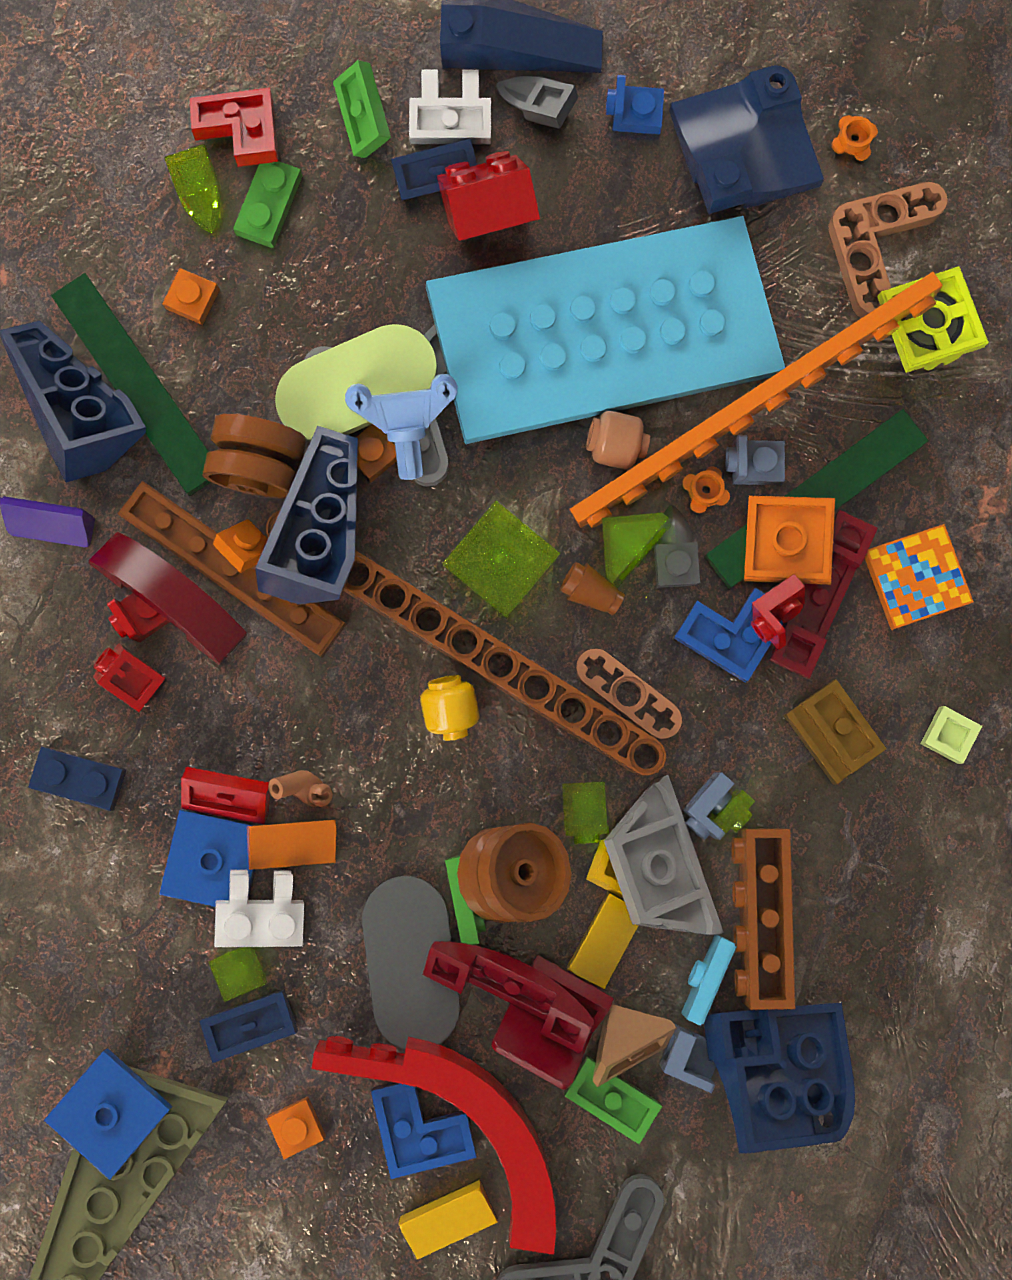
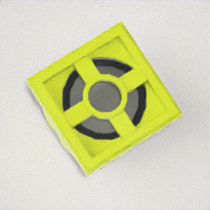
M960 266L935 274L943 286L935 296L936 304L917 318H914L910 313L897 322L900 327L891 335L905 373L923 367L929 371L941 363L947 365L960 358L963 354L984 348L989 343ZM921 279L881 291L877 296L880 306Z

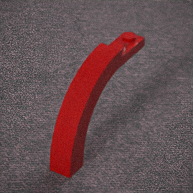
M340 1036L327 1037V1041L319 1040L314 1051L311 1069L418 1087L449 1101L473 1120L497 1152L508 1180L512 1200L509 1248L554 1255L556 1237L555 1201L550 1169L543 1146L523 1108L492 1074L471 1059L452 1049L431 1041L409 1036L405 1053H399L396 1047L383 1043L371 1044L370 1048L355 1046L351 1039Z

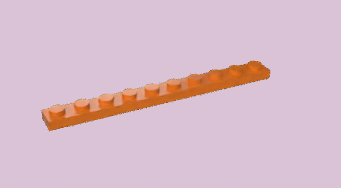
M931 272L570 508L572 516L580 528L587 524L591 528L600 525L612 516L611 508L622 501L626 505L637 501L648 492L645 486L657 478H660L662 482L669 480L683 469L680 463L695 454L697 459H700L719 446L716 440L729 431L735 436L746 430L755 422L752 416L765 408H767L769 413L773 412L791 399L788 393L801 384L805 389H808L818 383L827 375L824 370L837 361H839L841 366L852 361L863 352L861 345L874 337L877 342L884 340L899 329L900 326L897 322L910 313L914 318H917L927 312L936 304L934 298L942 288V283L935 273Z

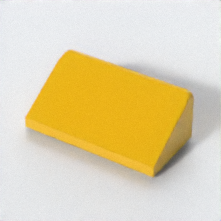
M610 892L606 893L567 965L568 971L605 989L639 926L632 924L624 900Z
M478 1180L400 1216L398 1225L418 1260L496 1224L498 1220L481 1180Z

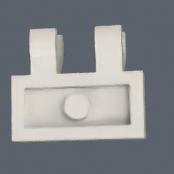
M422 70V98H409L410 144H451L470 138L472 144H491V98H479V70H462V98H439L438 70Z
M230 870L229 900H216L214 947L303 946L304 902L303 900H291L293 892V874H291V870H274L273 900H248V870Z

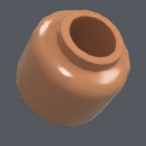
M605 411L599 419H592L587 436L586 450L591 451L592 459L599 464L628 470L636 463L637 458L644 459L646 457L650 435L643 433L644 426L640 418L614 411Z

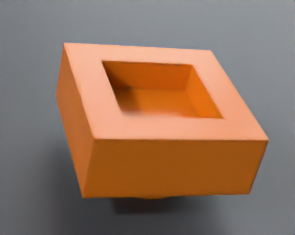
M179 268L162 304L166 310L203 325L220 289L216 283Z
M373 424L356 437L358 438L357 468L370 483L397 461L395 445L388 441L387 436L382 430Z
M246 519L217 533L213 545L242 573L257 565L268 539L249 519Z
M308 1096L268 1115L266 1118L284 1159L323 1141L326 1137Z

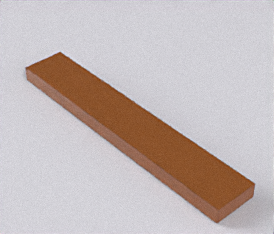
M141 481L118 512L119 516L321 658L324 657L346 626L344 621L316 602L299 605L259 592L256 565L240 573L214 547L213 543L217 532L144 481Z

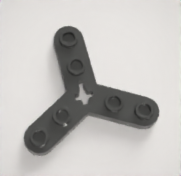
M636 1174L627 1178L619 1189L590 1258L513 1265L503 1270L497 1280H600V1272L609 1271L611 1279L633 1280L663 1210L664 1197L661 1187L649 1175Z

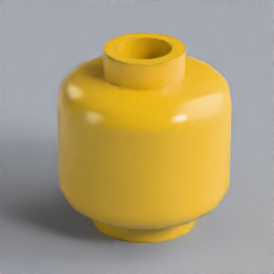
M460 675L444 676L429 681L427 683L428 688L420 696L427 730L434 734H443L445 741L457 740L468 736V729L477 724L480 718L473 685L462 681Z

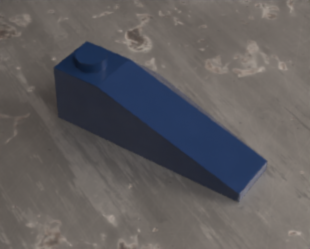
M442 0L440 25L442 68L601 73L603 35L601 30L515 0Z
M41 321L0 330V338L47 448L66 483L107 471L146 433V427L129 397L120 389L114 391L102 380V374L93 366L88 368L73 355V349Z
M317 426L255 567L259 592L299 605L341 598L355 563L358 438Z

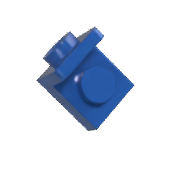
M617 75L615 89H608L606 100V115H613L612 131L660 134L664 89L625 86L626 75Z

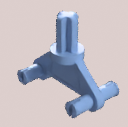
M448 374L436 375L431 382L430 389L371 395L368 387L363 384H353L345 393V401L352 411L387 434L388 441L395 443L398 476L400 479L414 480L422 477L424 473L420 439L426 436L425 429L429 427V424L455 398L458 386L454 378Z

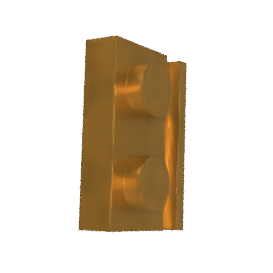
M837 679L832 680L794 709L783 715L833 785L839 784L848 775L854 773L887 749Z

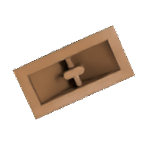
M612 1004L602 1024L593 1082L599 1087L665 1049L677 1027L671 1020Z

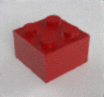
M509 151L497 152L486 156V163L471 167L469 162L455 163L445 168V174L437 175L448 224L458 241L540 219L530 168L517 155L510 156Z

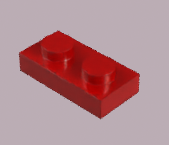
M186 767L181 777V809L265 825L270 804L269 782Z

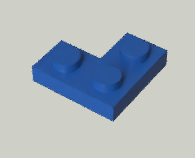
M754 588L733 622L697 601L674 639L743 682H748L772 643L770 640L764 643L751 626V621H753L752 603L765 593Z
M395 1082L372 1087V1099L391 1179L477 1158L469 1117L463 1111L424 1120L417 1087Z

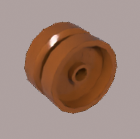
M241 414L216 415L210 440L220 449L207 452L202 477L219 486L268 498L286 499L297 474L289 465L302 460L307 438L293 428L274 421Z
M530 822L484 829L473 836L460 854L457 876L460 893L466 904L482 919L497 923L514 921L532 922L548 918L561 907L569 892L571 867L568 853L560 838L547 827Z

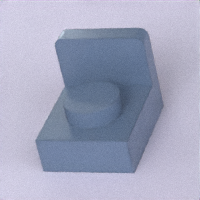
M738 435L732 447H727L725 456L726 472H732V484L782 485L785 482V441L747 440V435Z
M714 772L682 809L690 817L686 825L704 840L709 835L714 839L720 840L726 834L707 817L710 812L714 815L718 814L732 798L728 791L735 783L722 772Z

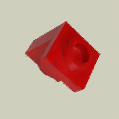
M795 574L752 603L753 621H751V626L764 643L770 640L778 650L786 646V630L780 624V621L788 622L795 618L805 604V586Z
M134 593L121 601L113 599L107 603V606L113 613L108 619L122 638L128 636L130 639L141 642L170 623V621Z
M120 643L113 650L109 647L106 648L93 666L97 670L93 675L97 684L138 712L141 711L165 680L163 675L133 655Z

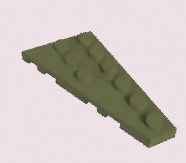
M128 1066L173 1107L110 1180L73 1147L29 1280H100L229 1098Z

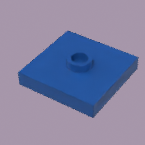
M179 810L159 895L216 907V900H229L230 870H248L249 899L255 869L249 870L247 826L255 825Z
M107 1048L98 1056L44 1121L110 1180L173 1106Z

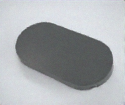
M397 876L383 882L370 894L363 909L362 927L376 1025L385 1039L394 1046L406 1050L408 1036L431 1041L436 1044H441L446 1040L455 1028L459 1017L460 997L458 992L422 975L433 942H452L448 908L443 896L432 884L419 877Z

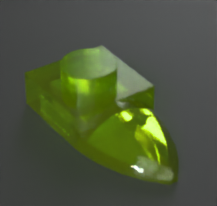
M202 144L165 156L164 158L174 187L185 211L200 227L209 233L214 232L220 213L218 191L220 185L206 145Z

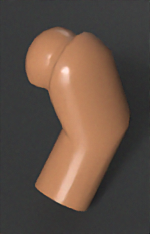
M305 770L273 778L268 786L269 793L274 799H282L293 795L311 807H325L331 802L333 795L329 785L324 784L317 776Z

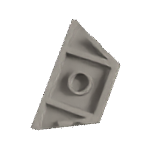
M669 775L656 778L604 840L633 925L703 935H719L724 933Z

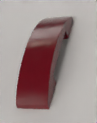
M839 510L834 517L831 585L803 584L805 586V604L803 609L795 618L783 623V627L786 630V646L780 650L774 646L769 661L804 678L809 679L826 644L827 640L825 637L856 569L862 564L878 529L877 527L844 511Z
M116 532L88 560L92 567L121 589L125 586L184 632L188 642L218 665L226 659L247 635V632L194 582L157 554L119 532Z
M434 941L430 947L422 975L462 994L469 982L545 1020L541 1035L581 1054L595 1020L575 997L553 979L522 961L484 947L448 941Z

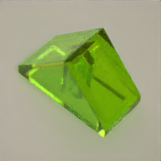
M661 512L602 518L606 578L617 588L625 581L672 526L671 521L665 514Z

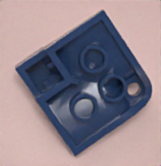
M769 66L752 71L745 79L738 83L670 104L669 112L693 183H698L708 214L743 204L744 209L821 187L824 177L803 120L801 111L802 97L795 77L788 69L782 66ZM770 82H777L782 88H773Z
M842 1002L795 1006V1009H761L707 1015L704 1028L709 1061H714L727 1095L739 1153H755L839 1142L843 1139L854 1117L855 1086ZM821 1115L824 1117L823 1125L819 1122V1116Z

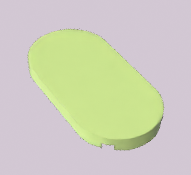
M391 324L376 328L292 366L283 375L276 390L275 403L277 413L285 426L302 433L309 442H311L317 426L349 435L372 423L347 406L345 401L347 389L353 384H363L368 387L371 395L430 389L431 382L437 372L434 350L425 336L411 327Z

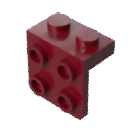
M537 955L530 966L566 989L595 1020L581 1054L541 1035L545 1020L509 1003L494 1035L491 1046L497 1053L558 1088L568 1089L574 1081L593 1032L609 1012L614 998L561 969L558 965Z

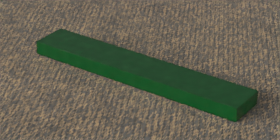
M83 273L51 294L115 390L120 389L129 397L146 427L145 434L185 492L192 496L211 483L202 477L207 452H209L87 274Z
M902 409L784 497L835 498L834 511H836L925 445L929 440L906 411ZM747 524L704 556L728 589H731L744 579Z

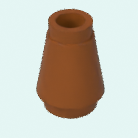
M575 562L566 574L559 590L567 595L566 599L607 612L612 616L617 612L625 597V593L619 591L617 587L588 563L583 566Z

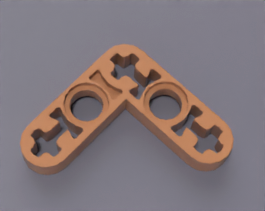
M923 182L842 204L834 212L828 225L829 234L851 306L858 317L862 318L876 309L872 302H864L869 289L871 295L877 297L881 291L891 288L876 238L935 222L945 210L948 202L947 194L939 184ZM923 196L927 202L933 201L935 204L930 211L926 205L914 207L908 215V208L917 205ZM881 205L892 206L898 213V220L893 223L882 221L877 214L878 207ZM846 216L849 222H857L853 230L855 242L849 246L846 245L852 239L850 228L848 226L841 227L840 225ZM858 252L866 254L871 261L870 269L866 271L856 270L850 263V256ZM872 277H875V279H873L870 283L868 289L866 281L871 279Z

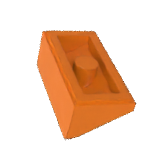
M336 820L247 826L249 870L336 863Z

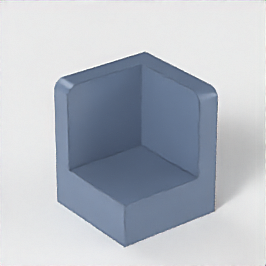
M675 1024L677 1028L659 1062L662 1071L712 1093L715 1083L711 1077L716 1066L713 1060L709 1061L706 1037Z

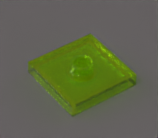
M495 500L444 560L442 566L507 619L556 561L560 553Z

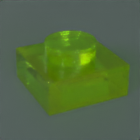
M735 790L731 794L732 798L718 814H713L710 817V820L725 833L730 829L734 832L739 831L752 816L748 809L755 801L744 790Z
M240 947L208 962L224 1002L267 983L253 947Z

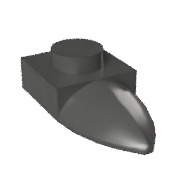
M513 77L500 81L496 85L504 100L513 107L522 110L525 120L558 129L561 128L578 99L574 85L543 77Z
M669 505L663 513L655 533L654 558L657 588L698 586L700 584L697 542L694 541L693 533L687 520L674 505Z

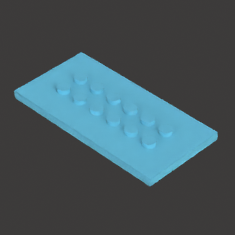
M744 216L426 281V291L448 375L454 378L458 386L454 403L465 444L597 416L605 411L615 412L770 378L785 368Z

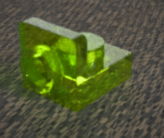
M605 782L562 784L564 835L574 836V844L599 843V834H609Z

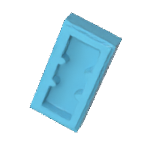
M714 935L703 962L699 960L695 962L688 978V984L692 988L681 1013L687 1020L700 1026L705 1022L736 949L735 943L722 936Z

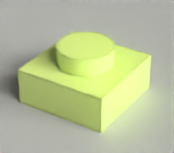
M940 706L920 744L957 764H963L982 726L946 706Z

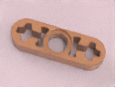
M590 649L579 657L575 668L578 680L641 730L658 740L670 738L679 731L682 724V716L677 706L606 651ZM597 658L604 661L602 670L610 677L614 674L615 669L622 674L612 683L609 693L601 689L607 683L602 677L596 675L590 679L585 675L588 667L584 662L587 659L592 662L596 661ZM630 682L639 688L640 699L636 705L628 707L618 701L616 691L620 684ZM648 695L655 699V702L649 706L657 713L665 710L670 712L671 715L668 718V721L672 724L670 730L665 727L658 731L652 727L655 719L647 712L643 714L642 719H639L634 714L646 704Z

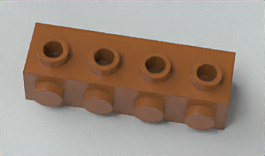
M738 828V837H733L731 840L733 864H739V881H733L732 884L734 908H740V925H734L733 928L735 952H741V969H735L734 972L736 996H742V1003L749 1009H795L790 829Z

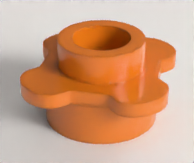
M848 115L842 117L838 123L840 131L838 137L832 142V149L837 154L845 152L854 155L859 161L868 159L871 155V141L878 134L876 125L861 116L852 117ZM853 135L857 136V137H858V140H857V141H853V140L851 139V136H853Z
M708 467L706 471H702L696 476L688 474L683 479L682 486L689 492L692 500L690 508L695 513H704L708 507L716 504L724 506L730 499L729 491L725 490L722 472L717 467ZM705 486L710 489V492L707 494L702 491V488Z

